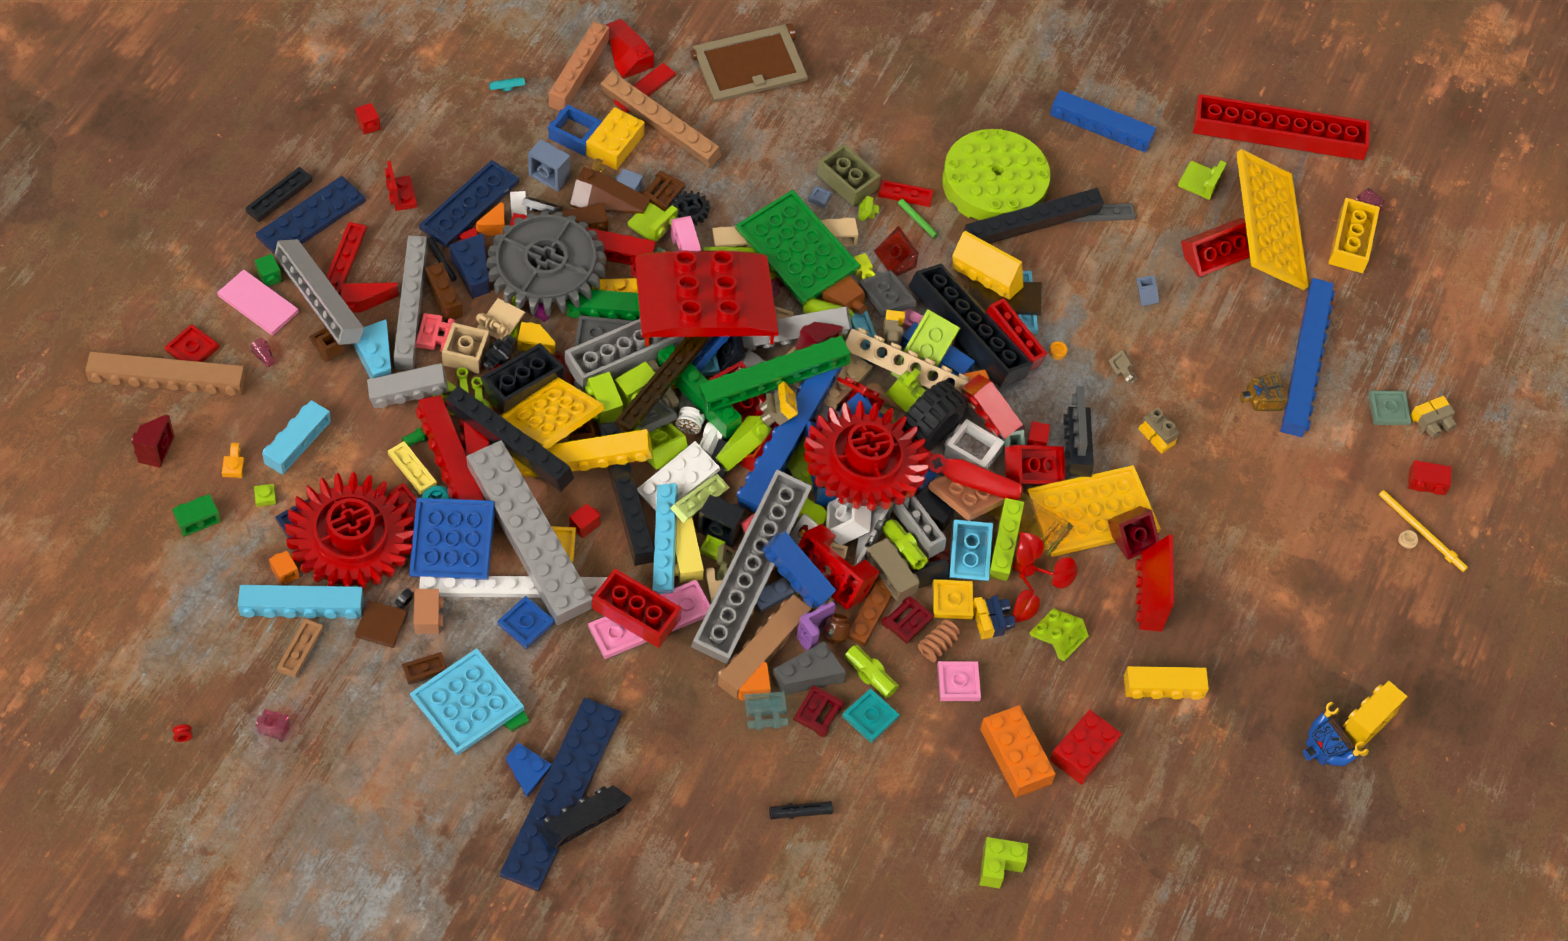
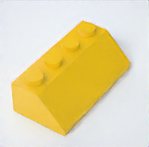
M967 231L962 233L952 255L953 269L968 276L971 280L979 281L984 287L1010 300L1023 288L1022 261Z

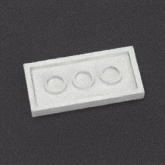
M695 441L638 487L637 491L656 512L657 485L676 483L678 485L679 501L720 471V467Z

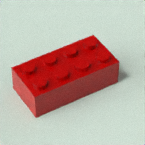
M615 568L592 597L593 610L657 648L661 647L681 620L682 607Z

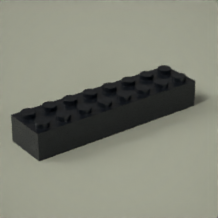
M942 263L915 272L908 286L909 289L926 308L961 328L955 339L983 370H986L988 376L999 388L1025 379L1034 363Z

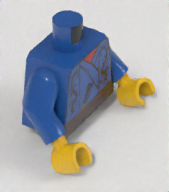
M1330 702L1326 705L1327 711L1322 712L1313 721L1308 731L1309 738L1306 741L1308 748L1303 750V755L1308 761L1316 757L1321 765L1345 766L1357 759L1358 755L1366 756L1369 750L1359 751L1360 747L1364 746L1365 743L1358 742L1354 746L1334 717L1330 719L1331 715H1336L1339 712V708L1334 712H1330V706L1334 704Z

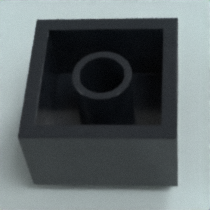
M709 495L699 512L698 532L705 536L711 535L726 542L725 545L733 548L743 531L740 523L744 521L745 510L739 505L724 501L721 497Z

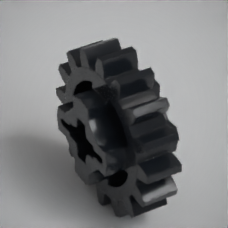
M693 190L688 194L686 191H684L683 195L678 193L677 198H673V203H671V206L673 205L678 209V218L691 216L695 226H697L698 221L704 223V218L707 219L708 213H710L709 200H706L705 195L700 197V192L693 194Z
M509 334L504 336L502 340L498 338L484 353L486 357L482 362V366L490 371L495 365H501L513 352L511 348L515 343V339Z

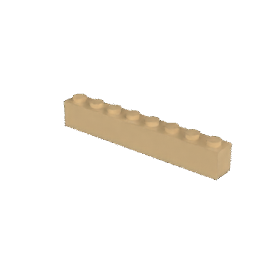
M855 217L821 220L843 246H857L859 234ZM735 226L712 228L713 247H751L735 229Z

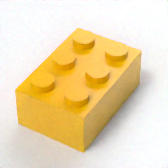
M614 107L586 141V155L617 170L644 136L645 122Z
M1390 681L1384 686L1380 684L1373 691V695L1371 697L1368 696L1361 703V707L1358 710L1355 709L1349 715V719L1343 725L1345 734L1354 746L1358 742H1364L1366 745L1397 714L1408 697Z

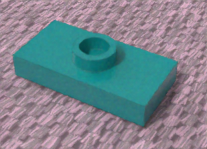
M518 77L491 81L488 83V87L490 90L502 89V91H510L515 86L525 85V79Z

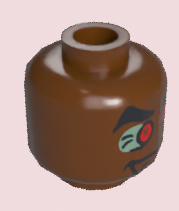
M833 613L832 616L826 618L823 635L828 639L829 643L840 644V642L848 639L851 623L845 615Z

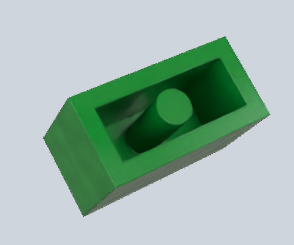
M210 494L199 496L193 501L179 504L172 509L174 519L183 537L221 522L219 512Z

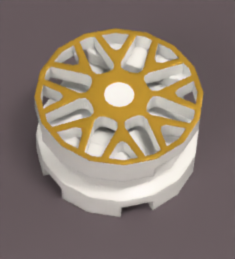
M683 407L679 411L675 425L680 431L695 435L701 431L705 416L700 414V410L696 408Z

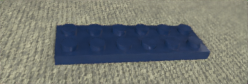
M491 160L421 222L419 229L448 248L450 244L459 238L460 234L469 229L519 183V178Z
M340 176L257 231L256 238L273 254H275L277 242L280 240L298 239L303 244L363 204L365 196L343 176Z

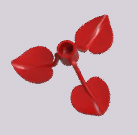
M1020 532L1017 558L1013 562V570L1020 573L1019 577L1023 579L1030 591L1027 589L1023 590L1016 600L1013 610L1015 623L1034 617L1040 606V599L1034 595L1035 590L1025 576L1033 575L1035 570L1053 576V586L1062 589L1068 587L1075 580L1078 572L1075 560L1070 557L1060 558L1055 564L1054 572L1034 566L1035 559L1040 558L1043 554L1044 544L1038 536L1027 532Z

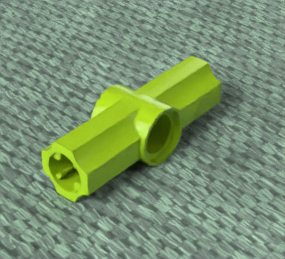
M890 519L887 521L882 530L896 546L898 554L903 556L913 569H922L928 560L918 547L914 536L910 532L907 533L897 520Z
M858 645L852 646L845 654L844 658L858 671L862 681L868 685L871 684L885 698L891 697L898 689L899 685L885 672L883 665L877 659H871Z

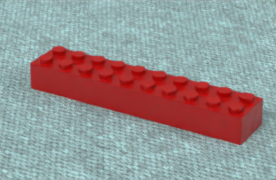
M1203 94L1198 95L1194 107L1193 134L1364 160L1369 149L1370 121Z

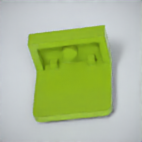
M649 203L643 214L636 213L628 221V227L644 238L657 242L671 228L672 219L678 218V209L672 205L664 212L654 204Z

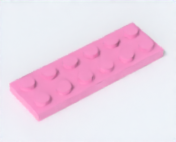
M697 580L674 588V593L660 594L682 607L681 620L672 632L704 619L710 607V603ZM607 617L588 623V628L604 659L647 642Z

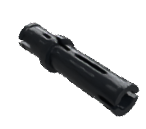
M832 801L794 805L793 803H788L787 805L770 806L769 808L771 820L779 818H789L791 820L794 817L833 814Z

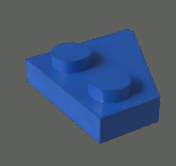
M519 742L506 757L509 768L513 771L515 779L519 782L527 798L549 772L552 765Z

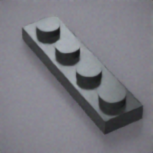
M1077 386L1076 393L1072 394V405H1075L1072 411V419H1076V422L1073 423V433L1077 435L1074 437V448H1077L1078 456H1085L1088 444L1084 386Z

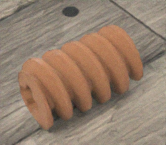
M943 620L936 629L932 630L925 639L920 641L918 644L919 651L929 661L936 662V657H941L942 652H947V647L951 648L953 643L958 642L957 635L960 634L959 629L951 621Z

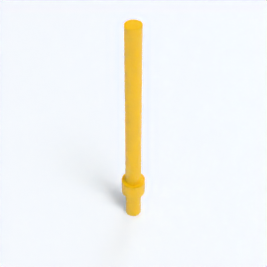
M1385 490L1380 492L1379 496L1435 546L1450 564L1453 563L1462 572L1468 569V566L1458 558V554L1453 550L1450 551Z

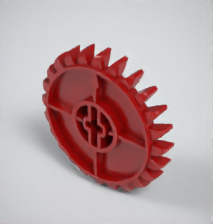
M862 401L858 402L855 414H851L847 402H844L840 418L833 407L829 408L828 422L821 415L818 416L817 428L811 425L808 432L810 438L806 437L804 447L806 450L804 460L808 463V473L816 476L814 483L817 487H825V494L828 497L835 495L839 498L838 503L842 505L847 502L851 503L852 507L858 510L861 506H866L869 511H875L876 506H881L886 510L890 509L892 502L897 505L903 504L906 497H913L916 494L917 488L923 485L925 480L923 476L929 468L928 464H924L928 459L929 451L920 452L924 446L925 438L912 442L918 429L917 426L903 432L907 419L905 415L893 424L891 423L893 408L890 407L884 416L880 418L878 417V403L873 404L869 415L865 414Z
M352 472L349 484L344 486L340 474L336 473L334 488L330 489L328 483L322 477L319 480V494L309 485L306 486V497L309 502L296 496L295 505L299 512L291 509L288 510V518L293 524L285 523V532L291 536V538H286V545L289 549L296 550L291 552V558L294 562L303 561L301 571L304 574L314 572L313 580L317 583L325 579L328 581V586L343 584V587H352V585H358V587L366 589L367 582L372 581L373 584L379 585L382 583L383 575L387 577L395 575L396 569L393 566L403 567L405 565L406 557L402 555H408L412 552L413 544L406 542L413 540L414 530L407 529L413 526L414 515L404 517L408 511V502L395 507L399 500L398 490L394 491L387 498L385 497L387 490L386 481H383L376 490H372V475L367 476L363 486H358L357 475L355 472Z

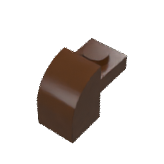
M327 328L309 336L310 341L319 351L320 357L324 362L344 354L343 344L339 345Z

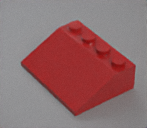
M1170 534L1141 553L1140 559H1136L1135 570L1138 571V576H1136L1135 587L1138 588V593L1136 594L1135 604L1139 605V610L1136 611L1135 620L1139 622V630L1162 632L1174 605L1173 535Z

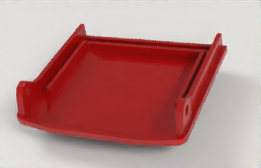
M682 250L647 253L636 256L635 270L641 336L644 337L645 346H649V337L769 336L770 345H774V336H778V325L766 255L743 251Z

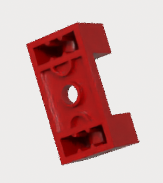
M821 523L806 531L798 546L836 589L831 597L848 610L864 601L880 571L867 560L855 566L849 564L830 548L836 535ZM825 566H828L830 568L831 574H828L826 572Z

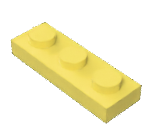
M405 442L388 450V455L420 495L430 487L437 486L436 480Z

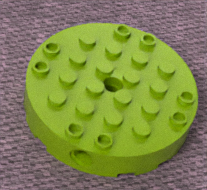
M1002 129L978 130L956 141L946 156L942 175L943 189L949 202L953 203L964 216L968 218L973 217L977 220L991 218L1043 203L1050 182L1049 164L1042 151L1027 138Z

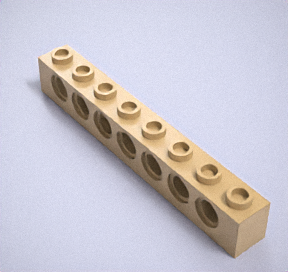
M860 327L857 330L851 329L845 342L850 353L898 375H902L906 370L911 373L913 365L919 363L921 365V373L916 379L920 381V385L930 389L931 386L936 385L938 382L953 378L955 380L954 387L964 395L962 387L969 382L970 377L961 373L958 376L952 374V369L943 365L939 368L935 366V361L925 358V360L917 358L919 354L910 350L906 353L901 350L902 346L893 342L891 345L884 343V338L874 335L873 338L867 335L868 331ZM865 340H869L871 344L868 350L862 348V343ZM885 347L887 349V355L886 357L881 358L879 356V350ZM902 355L904 363L899 366L896 364V357ZM933 370L938 373V378L935 381L929 378V374ZM968 403L969 407L975 409V406L972 403Z

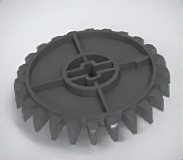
M542 211L541 215L536 216L534 213H528L526 219H514V225H505L502 228L503 235H496L493 239L494 245L488 249V256L490 258L487 259L486 266L487 270L491 269L488 274L489 282L496 280L494 283L495 293L497 294L505 288V303H508L516 295V308L520 310L526 300H528L532 315L536 313L539 303H543L546 315L550 316L552 302H556L560 311L565 313V299L568 298L576 308L580 307L578 293H582L590 300L592 297L588 284L600 289V280L597 275L605 277V268L602 264H607L606 255L603 253L604 245L598 240V234L594 230H589L586 222L577 223L576 216L570 215L566 218L563 217L562 212L558 211L554 215H549L548 211Z

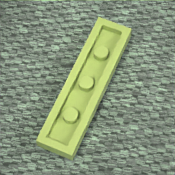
M716 474L676 502L670 509L684 523L702 509L709 495L720 497L730 487Z

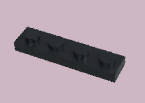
M298 167L248 205L246 212L256 221L260 222L313 181L312 176L301 167Z

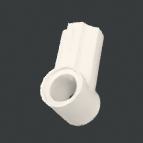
M709 421L706 424L699 446L711 457L718 440H723L724 437Z

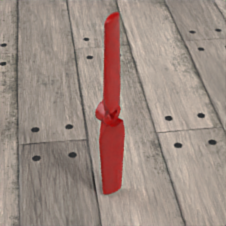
M923 447L920 452H926L928 450L925 447ZM929 451L928 459L924 463L929 465V469L933 473H943L954 483L991 495L1018 501L1022 494L1023 487L1020 483L962 459H946L941 454H932ZM941 459L940 462L943 466L935 469L932 461Z

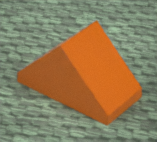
M500 202L476 222L478 235L483 233V236L503 235L502 228L505 226L504 203Z
M763 662L739 688L738 699L769 698L771 688L766 662Z

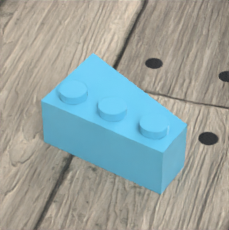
M385 319L364 327L360 342L353 343L370 379L391 374L388 329Z

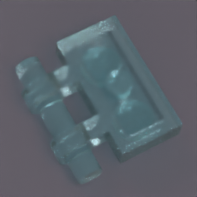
M784 692L744 695L746 717L754 716V720L747 721V729L755 728V730H762V728L766 727L779 729L780 726H788V718H780L779 714L787 712ZM761 715H772L773 719L762 720Z

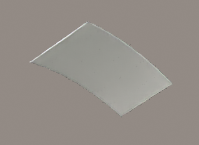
M525 191L510 192L512 216L513 213L527 215V208L522 205L524 198H526Z

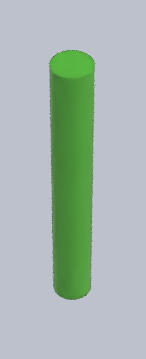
M904 199L898 202L933 239L938 236V233Z

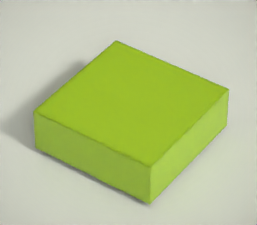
M707 535L700 548V553L717 560L718 546L726 544V542Z

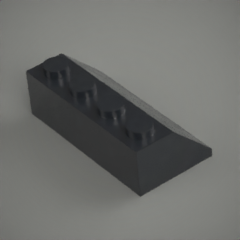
M539 343L481 376V381L491 404L501 414H504L556 378L563 379L564 366Z
M614 785L609 788L603 786L595 791L596 795L593 797L585 796L573 808L569 805L560 811V815L556 817L551 815L542 821L544 824L539 828V831L551 851L621 813L632 801L630 796Z

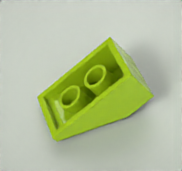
M672 423L654 429V431L649 433L653 459H647V462L656 470L663 468L688 447L686 436Z

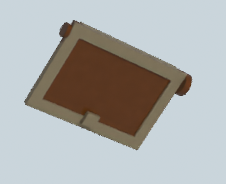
M792 23L695 45L693 50H691L692 60L698 61L714 103L808 80V76L793 43V40L796 39V34Z

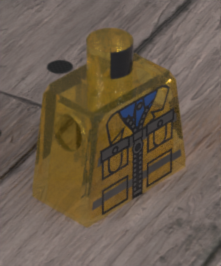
M1277 372L1250 380L1246 391L1240 392L1241 402H1251L1255 411H1283L1288 401Z

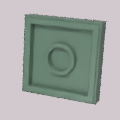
M1369 391L1368 397L1373 425L1411 424L1406 391Z

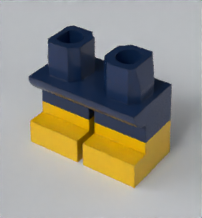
M997 595L991 597V599L984 600L982 597L974 598L973 614L981 640L1002 636L1005 630L1015 627L1014 616L1003 615L1004 612L1010 611L1008 599H998Z

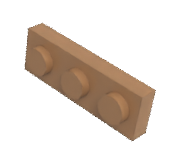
M308 619L303 620L277 666V672L295 679L297 678L324 629L323 625Z

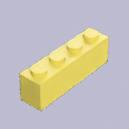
M677 517L675 576H678L680 583L703 580L704 569L692 517L684 523Z

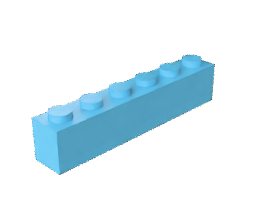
M240 585L238 610L240 616L248 618L254 616H264L267 618L284 616L286 618L306 617L311 619L326 617L334 619L336 617H346L347 619L362 618L364 596L362 587Z

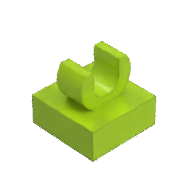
M866 196L859 205L858 220L865 221L867 217L874 219L875 213H879V206L873 204L872 197Z

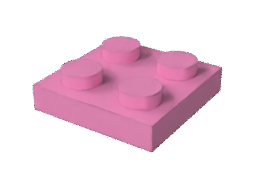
M938 661L940 701H980L978 662Z

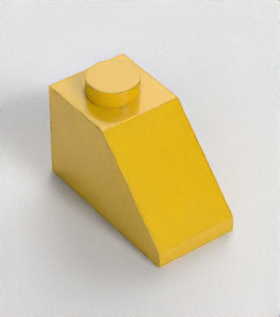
M521 322L518 336V351L525 352L541 343L555 356V341L543 327L532 322Z

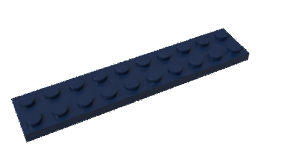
M584 697L502 867L500 877L537 892L540 891L560 848L558 847L551 851L539 831V828L544 824L542 821L551 815H554V817L560 815V811L569 805L573 808L584 797L622 716V711Z

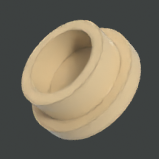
M1406 530L1399 535V543L1404 548L1412 549L1418 543L1417 534L1411 530Z

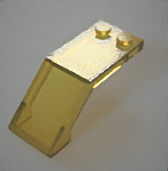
M1022 492L1018 501L1024 502L1017 538L1020 539V532L1032 533L1038 536L1044 544L1043 553L1050 556L1074 526L1040 506ZM1003 505L987 512L998 523Z

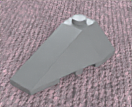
M892 502L890 509L885 510L881 506H876L875 511H871L870 532L858 537L854 566L866 560L867 548L877 543L883 533L882 527L890 520L894 502Z

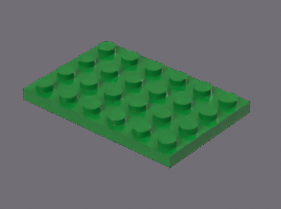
M793 189L735 226V229L756 253L766 255L769 268L803 306L810 299L816 298L823 291L858 271L861 266Z

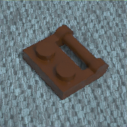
M658 171L655 179L641 194L651 199L650 203L666 211L671 206V203H673V198H677V194H681L685 189V183L662 171ZM661 182H665L656 192V194L652 195V193L659 186V184Z

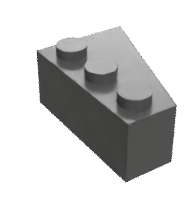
M822 642L774 668L772 681L782 695L807 691L813 685L823 688L829 684H843L846 671L826 643Z

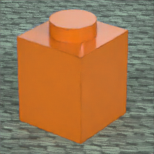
M287 550L277 553L269 559L270 568L281 586H285L300 578L298 568Z

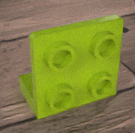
M1220 160L1218 166L1210 169L1190 161L1178 183V187L1210 200L1223 176L1227 163Z
M1052 609L1029 632L1031 637L1053 644L1058 659L1065 661L1089 637L1082 618L1057 609Z

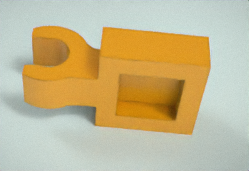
M231 443L230 456H224L222 477L242 478L245 460L244 457H240L241 448H239V443Z

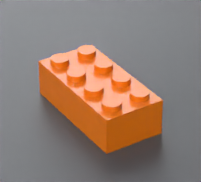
M1020 705L983 718L980 730L1015 798L1052 784L1056 773Z

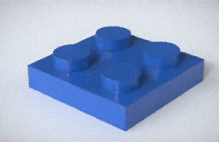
M525 596L497 621V625L527 649L554 625V619Z

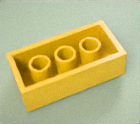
M1345 198L1340 209L1328 264L1359 273L1364 272L1370 257L1380 207Z

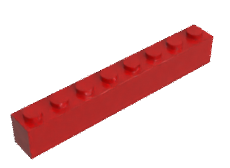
M513 213L510 226L514 225V219H526L527 215ZM589 228V230H594L598 234V240L603 243V253L606 255V261L632 265L635 263L636 256L654 253L656 249V241Z
M442 396L419 399L418 407L415 409L416 416L422 422V431L427 435L429 448L435 454V463L441 469V477L448 486L449 497L460 500H484L480 488L467 467L466 454Z

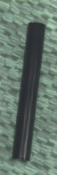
M432 237L427 238V244L438 262H443L451 282L455 281L457 277Z

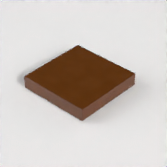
M369 600L355 632V637L394 648L408 613L405 610Z

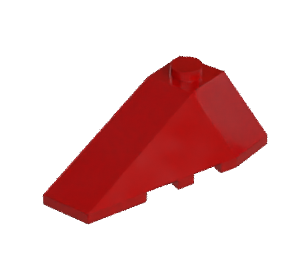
M622 19L606 24L609 27V42L614 66L622 79L653 68L654 53L631 27Z

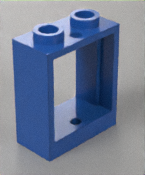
M567 104L563 110L559 111L557 118L550 122L548 126L549 139L586 156V141L603 121ZM568 118L589 128L582 139L560 129Z

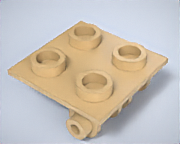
M497 298L487 314L479 313L476 316V320L479 323L477 328L487 330L490 336L502 340L504 336L511 334L525 312Z

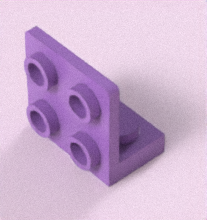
M834 602L825 603L811 613L807 612L801 616L797 639L805 651L817 646L819 630L824 628L826 618L832 616L835 612L836 605Z

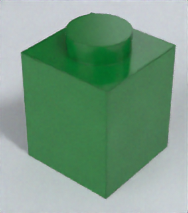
M272 254L254 260L256 271L263 284L270 286L282 281L280 268Z

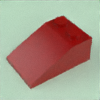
M1015 445L1005 447L1006 478L1021 485H1046L1065 481L1064 446Z

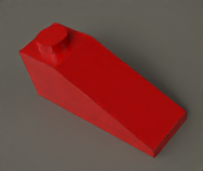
M398 282L341 284V298L353 313L363 312L399 296Z

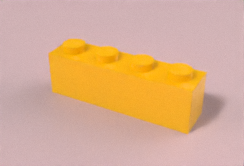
M1127 666L1124 674L1126 697L1134 699L1152 697L1153 699L1172 698L1177 700L1191 698L1199 700L1205 698L1209 690L1206 668Z

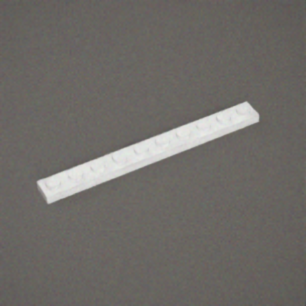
M489 576V580L420 577L419 589H439V594L443 597L524 598L527 596L528 598H541L529 576ZM581 577L591 597H593L607 577Z

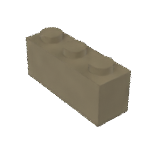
M888 538L867 548L865 558L880 571L878 576L897 603L917 593L919 587L917 575L911 572L907 561L901 558L896 546L890 543Z

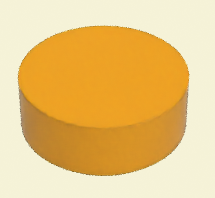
M1055 341L1051 343L1048 352L1053 359L1062 360L1066 357L1068 348L1063 342Z

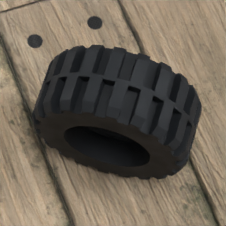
M938 382L936 385L931 386L929 390H926L909 408V411L906 412L905 416L907 419L903 432L917 426L918 429L912 442L925 438L923 447L928 451L932 450L933 447H936L953 431L954 427L963 418L964 413L968 409L967 398L949 382Z

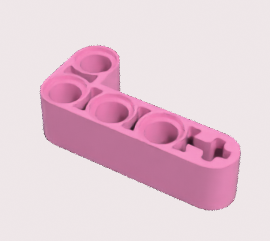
M691 216L672 219L671 238L673 244L678 245L679 251H701Z

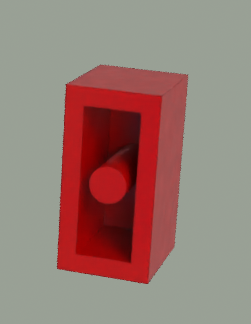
M1414 460L1409 468L1408 489L1418 492H1430L1436 495H1446L1451 486V466Z

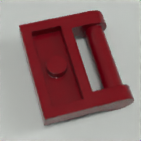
M909 596L903 599V603L888 617L885 616L881 620V624L908 644L933 620L934 615ZM908 608L913 609L898 624L894 622Z
M813 685L795 714L794 721L815 731L819 736L825 737L839 710H842L845 704L841 699ZM826 704H831L832 707L822 724L817 723L816 721Z

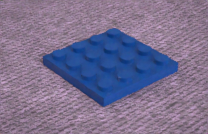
M417 498L409 576L489 580L495 501Z

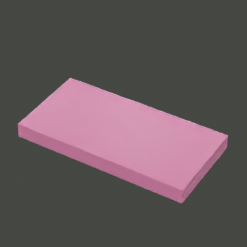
M242 270L217 292L221 299L272 336L299 313L298 308L245 270Z

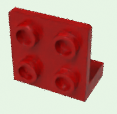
M387 161V168H384L386 187L390 193V204H394L395 211L417 208L410 175L394 178L391 161Z
M840 377L837 378V381L852 388L846 402L859 392L862 396L864 395L869 399L872 406L874 403H878L880 411L885 400L879 398L880 393L848 377L845 380Z

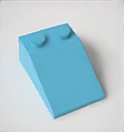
M964 520L953 521L949 578L989 581L993 523Z

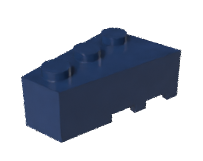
M483 233L450 244V259L471 298L489 293Z

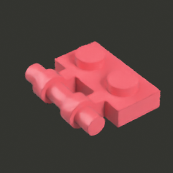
M424 313L416 340V348L435 350L437 344L441 345L440 351L442 352L455 320L450 318L447 323L442 322V316ZM440 331H444V332H445V333H444V337H443V336H439V332H440Z

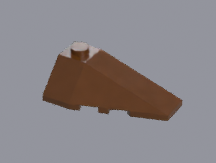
M583 167L575 182L570 207L581 208L604 204L606 212L619 210L621 213L643 214L651 199L599 171Z

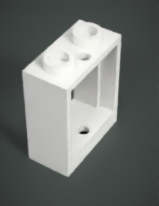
M966 419L963 424H959L956 427L954 436H949L944 444L946 447L944 455L947 457L962 459L989 470L1002 453L1005 441ZM964 433L990 447V450L982 460L956 446Z

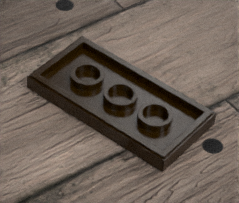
M969 281L968 293L985 311H987L991 304L1004 298L1017 315L1041 316L1042 282H1023V288L1009 300L1004 296H1000L997 292L984 287L979 281Z

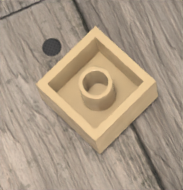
M453 323L442 351L443 365L457 369L464 367L469 372L479 374L482 362L485 359L484 353L490 345L489 331Z

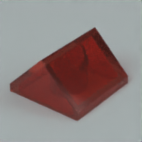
M899 226L874 250L888 271L891 270L896 276L916 268L919 252Z

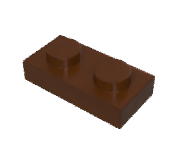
M441 652L402 664L408 685L435 677L447 669Z

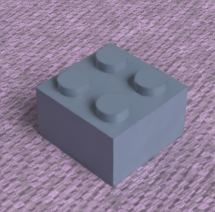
M540 139L528 152L529 176L558 192L570 179V155L554 147L551 143Z

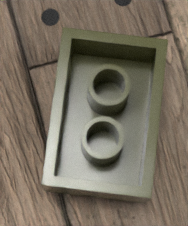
M845 144L818 161L817 175L853 207L863 201L866 196H870L879 189L881 175Z

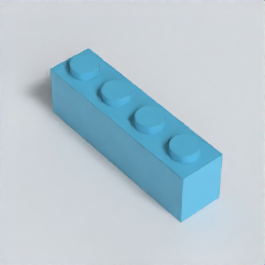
M312 400L307 405H304L299 414L288 422L287 427L276 435L275 440L264 448L262 453L264 464L283 475L331 422L330 411Z

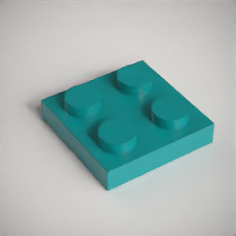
M871 688L842 714V717L870 743L874 742L900 716Z

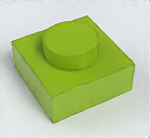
M274 484L254 486L256 507L276 504Z

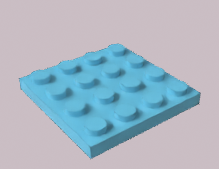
M477 648L409 693L412 700L456 756L525 710L523 704Z

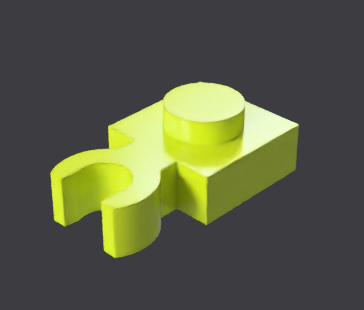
M866 253L854 256V259L861 265L860 269L854 272L856 276L861 275V280L866 279V277L875 276V273L872 271L873 265Z

